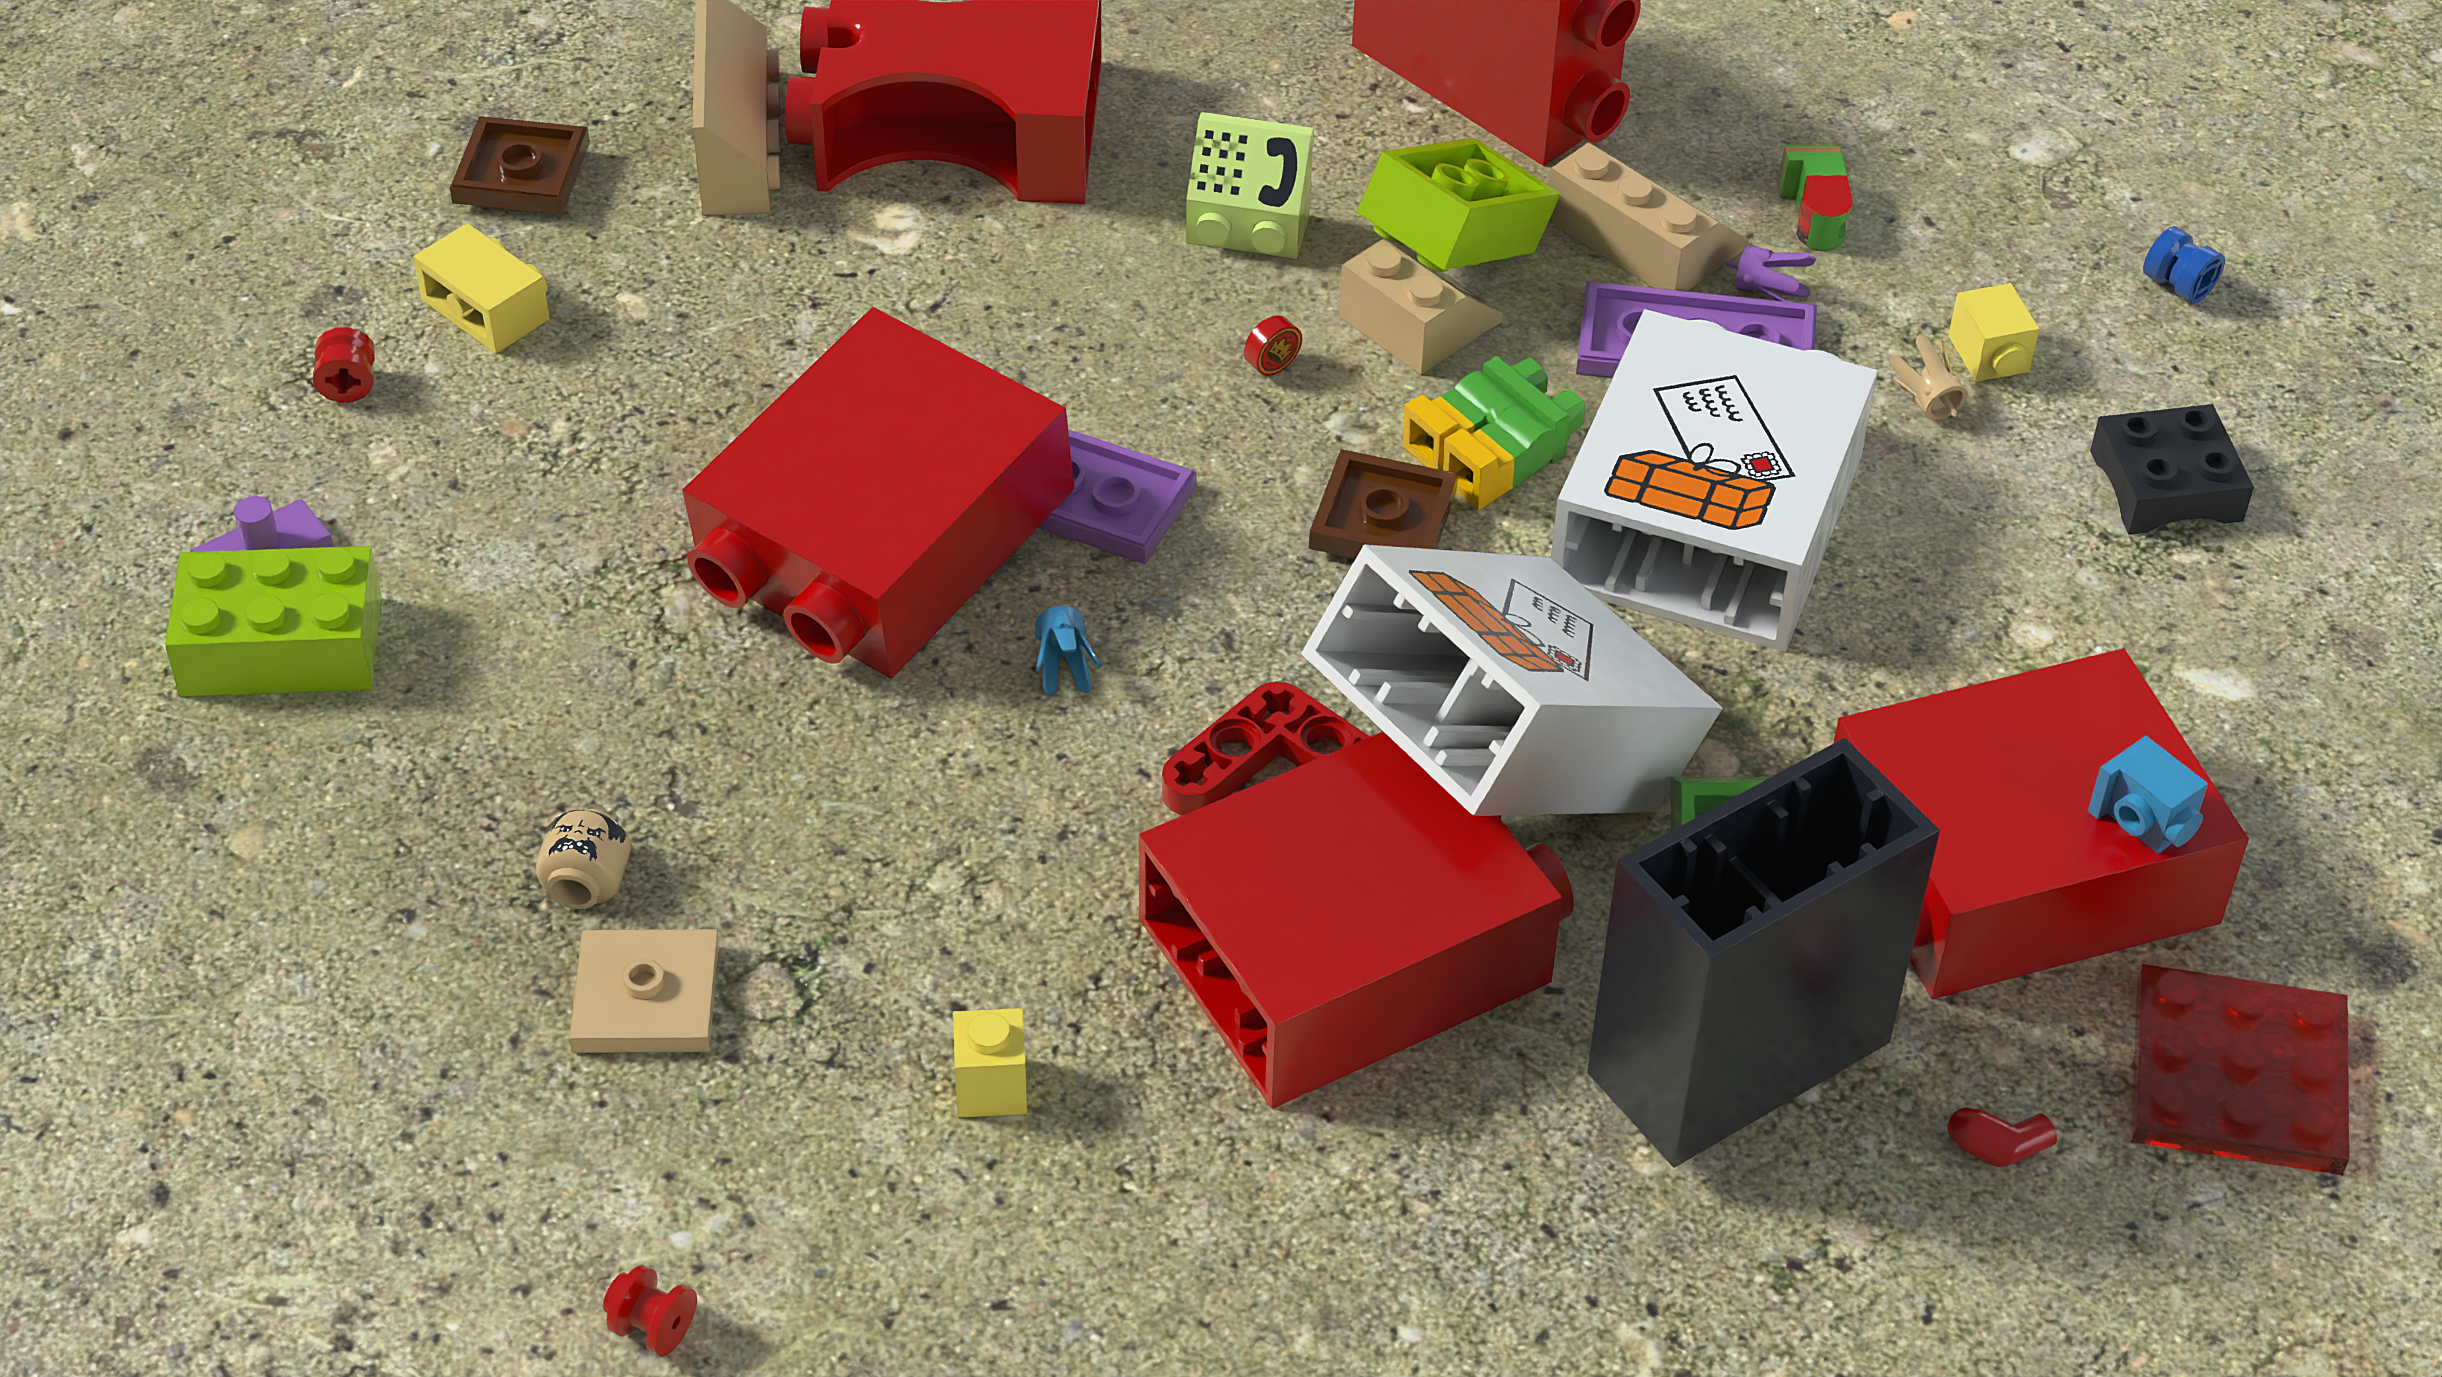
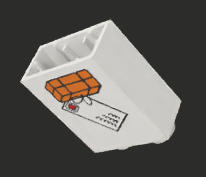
M1644 309L1557 499L1551 558L1601 601L1786 652L1862 456L1878 370L1845 362L1825 351H1803L1727 331L1722 326L1710 321L1685 320Z
M1363 545L1301 652L1316 669L1473 816L1657 812L1671 791V777H1680L1723 709L1550 557Z

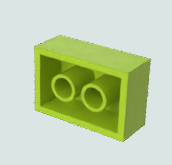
M1469 138L1382 151L1356 213L1374 224V231L1381 237L1393 242L1403 243L1417 252L1418 261L1426 267L1446 272L1453 268L1469 265L1477 266L1484 262L1508 260L1510 257L1535 253L1561 193L1478 139Z
M371 546L180 553L165 642L179 697L372 690L382 595Z

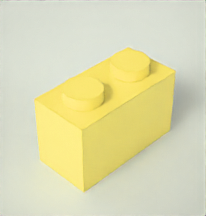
M466 223L413 256L421 300L495 354L550 320L546 298L548 286L542 273L534 265L525 264L509 253L497 239L493 237L488 238L469 223Z

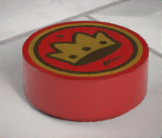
M1275 315L1266 318L1249 334L1244 347L1245 360L1260 374L1265 376L1275 375L1288 367L1297 356L1302 345V333L1300 329L1284 316Z

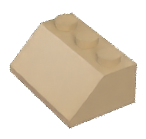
M1589 142L1551 167L1549 186L1560 192L1561 195L1549 222L1653 288L1689 291L1725 265L1727 261L1740 254L1748 245L1749 239Z

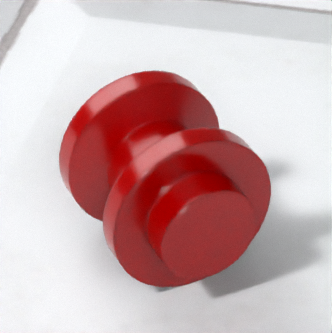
M639 1265L629 1273H620L610 1284L603 1301V1310L607 1313V1328L610 1332L620 1337L629 1335L636 1328L646 1332L647 1349L663 1357L671 1353L678 1346L689 1329L696 1311L697 1294L695 1290L683 1284L677 1285L669 1293H666L657 1288L658 1276L656 1271L645 1265Z

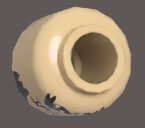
M572 810L560 814L548 826L537 857L536 875L548 895L564 907L587 909L594 904L607 902L619 890L630 857V839L627 832L610 815L601 810Z

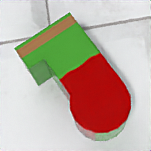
M1785 145L1777 185L1780 198H1796L1799 211L1796 234L1799 240L1804 245L1815 250H1833L1841 246L1845 240L1846 220L1852 210L1853 203L1841 146Z

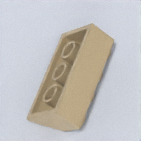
M695 0L693 136L702 215L770 213V190L781 189L779 155L770 156V153H781L779 119H770V117H781L779 84H770V82L781 81L779 49H768L767 27L729 0Z

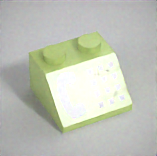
M1201 112L1198 120L1186 199V243L1297 259L1310 216L1313 128Z

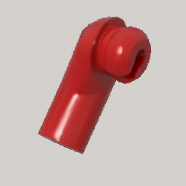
M1965 1107L1955 1111L1947 1124L1950 1138L1963 1151L1995 1167H2007L2045 1150L2057 1142V1134L2053 1123L2042 1113L2012 1125L1985 1110Z

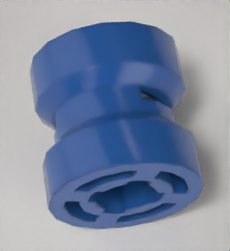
M2173 226L2165 230L2150 248L2144 261L2143 273L2159 284L2169 282L2175 286V293L2195 304L2204 299L2218 282L2224 269L2225 256L2209 246L2198 247L2193 243V237L2177 226Z

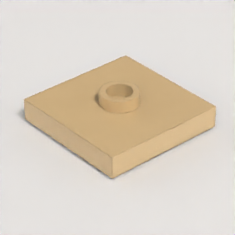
M717 929L582 930L569 1035L571 1052H710L719 951Z

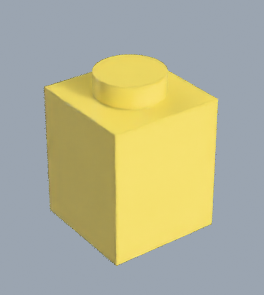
M2008 283L1957 293L1948 337L1975 382L2029 372L2039 327L2013 285Z
M1023 1008L954 1011V1064L958 1118L1027 1114Z

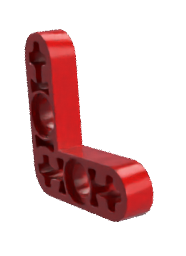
M1278 681L1265 683L1252 691L1169 758L1164 764L1162 771L1163 801L1171 811L1179 815H1185L1228 797L1279 754L1299 767L1328 755L1313 751L1308 746L1316 739H1333L1344 748L1370 736L1298 687L1290 683ZM1269 711L1272 715L1266 719V712ZM1237 740L1248 744L1252 749L1241 756H1228L1222 753L1218 747L1226 741ZM1201 778H1203L1202 786L1196 784ZM1180 782H1184L1186 785L1183 787L1180 785Z

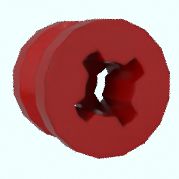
M340 327L325 331L317 339L314 355L316 364L313 370L315 389L325 398L340 403L355 402L363 399L371 392L374 383L372 366L375 361V347L373 341L365 333L353 328Z

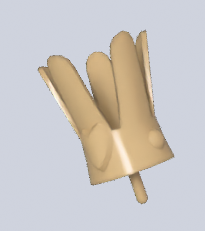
M1919 334L1916 338V345L1926 368L1922 370L1920 375L1900 356L1892 355L1889 357L1890 365L1902 377L1901 379L1894 376L1892 379L1915 396V401L1928 418L1941 420L1951 415L1956 417L1958 415L1957 411L1967 400L1968 391L1960 383V379L1953 375L1943 341L1939 342L1944 364L1930 340L1925 335Z

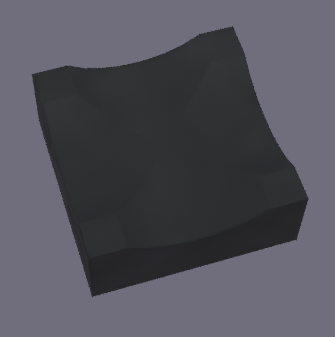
M2213 404L2100 416L2098 418L2090 452L2096 465L2103 469L2113 486L2120 508L2121 519L2128 535L2148 533L2160 526L2187 519H2211L2223 524L2244 521L2254 486Z

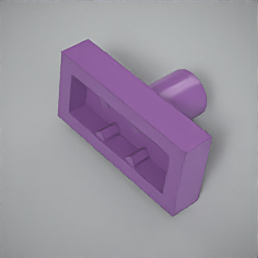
M251 496L242 499L234 507L237 529L190 551L333 547V542L329 531L302 499L273 512L269 500L260 496Z

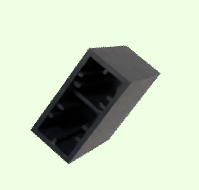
M1846 738L1837 741L1617 860L1587 1073L1673 1168L1890 1043L1940 829Z

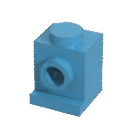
M2144 736L2100 767L2088 812L2096 819L2101 818L2107 813L2127 833L2136 836L2159 854L2171 844L2176 847L2182 846L2197 832L2203 821V815L2199 811L2208 783L2148 736Z

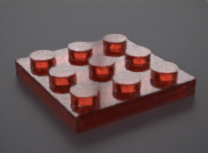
M2142 964L2137 979L2131 1142L2343 1176L2349 1162L2348 995Z

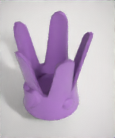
M1747 245L1742 252L1739 263L1727 261L1726 266L1737 269V289L1759 291L1777 301L1789 302L1766 289L1800 298L1808 297L1810 290L1806 285L1799 283L1797 279L1771 270L1770 267H1807L1813 265L1816 258L1810 256V253L1773 252L1772 250Z

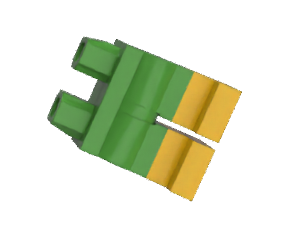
M1495 356L1483 364V371H1475L1461 379L1454 389L1431 401L1422 394L1404 404L1403 447L1426 467L1458 473L1456 492L1479 511L1540 471L1549 462L1554 464L1566 456L1567 436L1584 424L1585 403L1584 400L1570 389L1562 391L1551 399L1545 395L1548 388V376L1544 368L1531 357L1510 367L1501 358ZM1434 438L1433 450L1427 445V442ZM1471 471L1474 472L1473 483L1469 482L1466 478V475Z

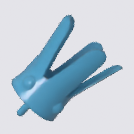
M1051 607L1043 611L1035 621V637L1040 641L1036 672L1040 671L1043 664V688L1047 696H1052L1056 692L1060 657H1065L1077 688L1083 693H1089L1092 685L1083 647L1096 667H1102L1100 660L1085 638L1087 628L1084 626L1083 616L1073 607Z

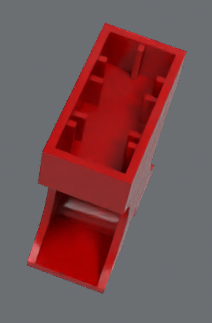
M831 0L829 8L804 7L800 29L801 69L803 73L816 74V77L791 76L789 78L786 93L785 128L788 144L814 145L817 191L829 192L845 179L875 166L898 161L934 160L955 163L980 171L1001 183L1018 201L1085 204L1102 70V0H969L961 2Z

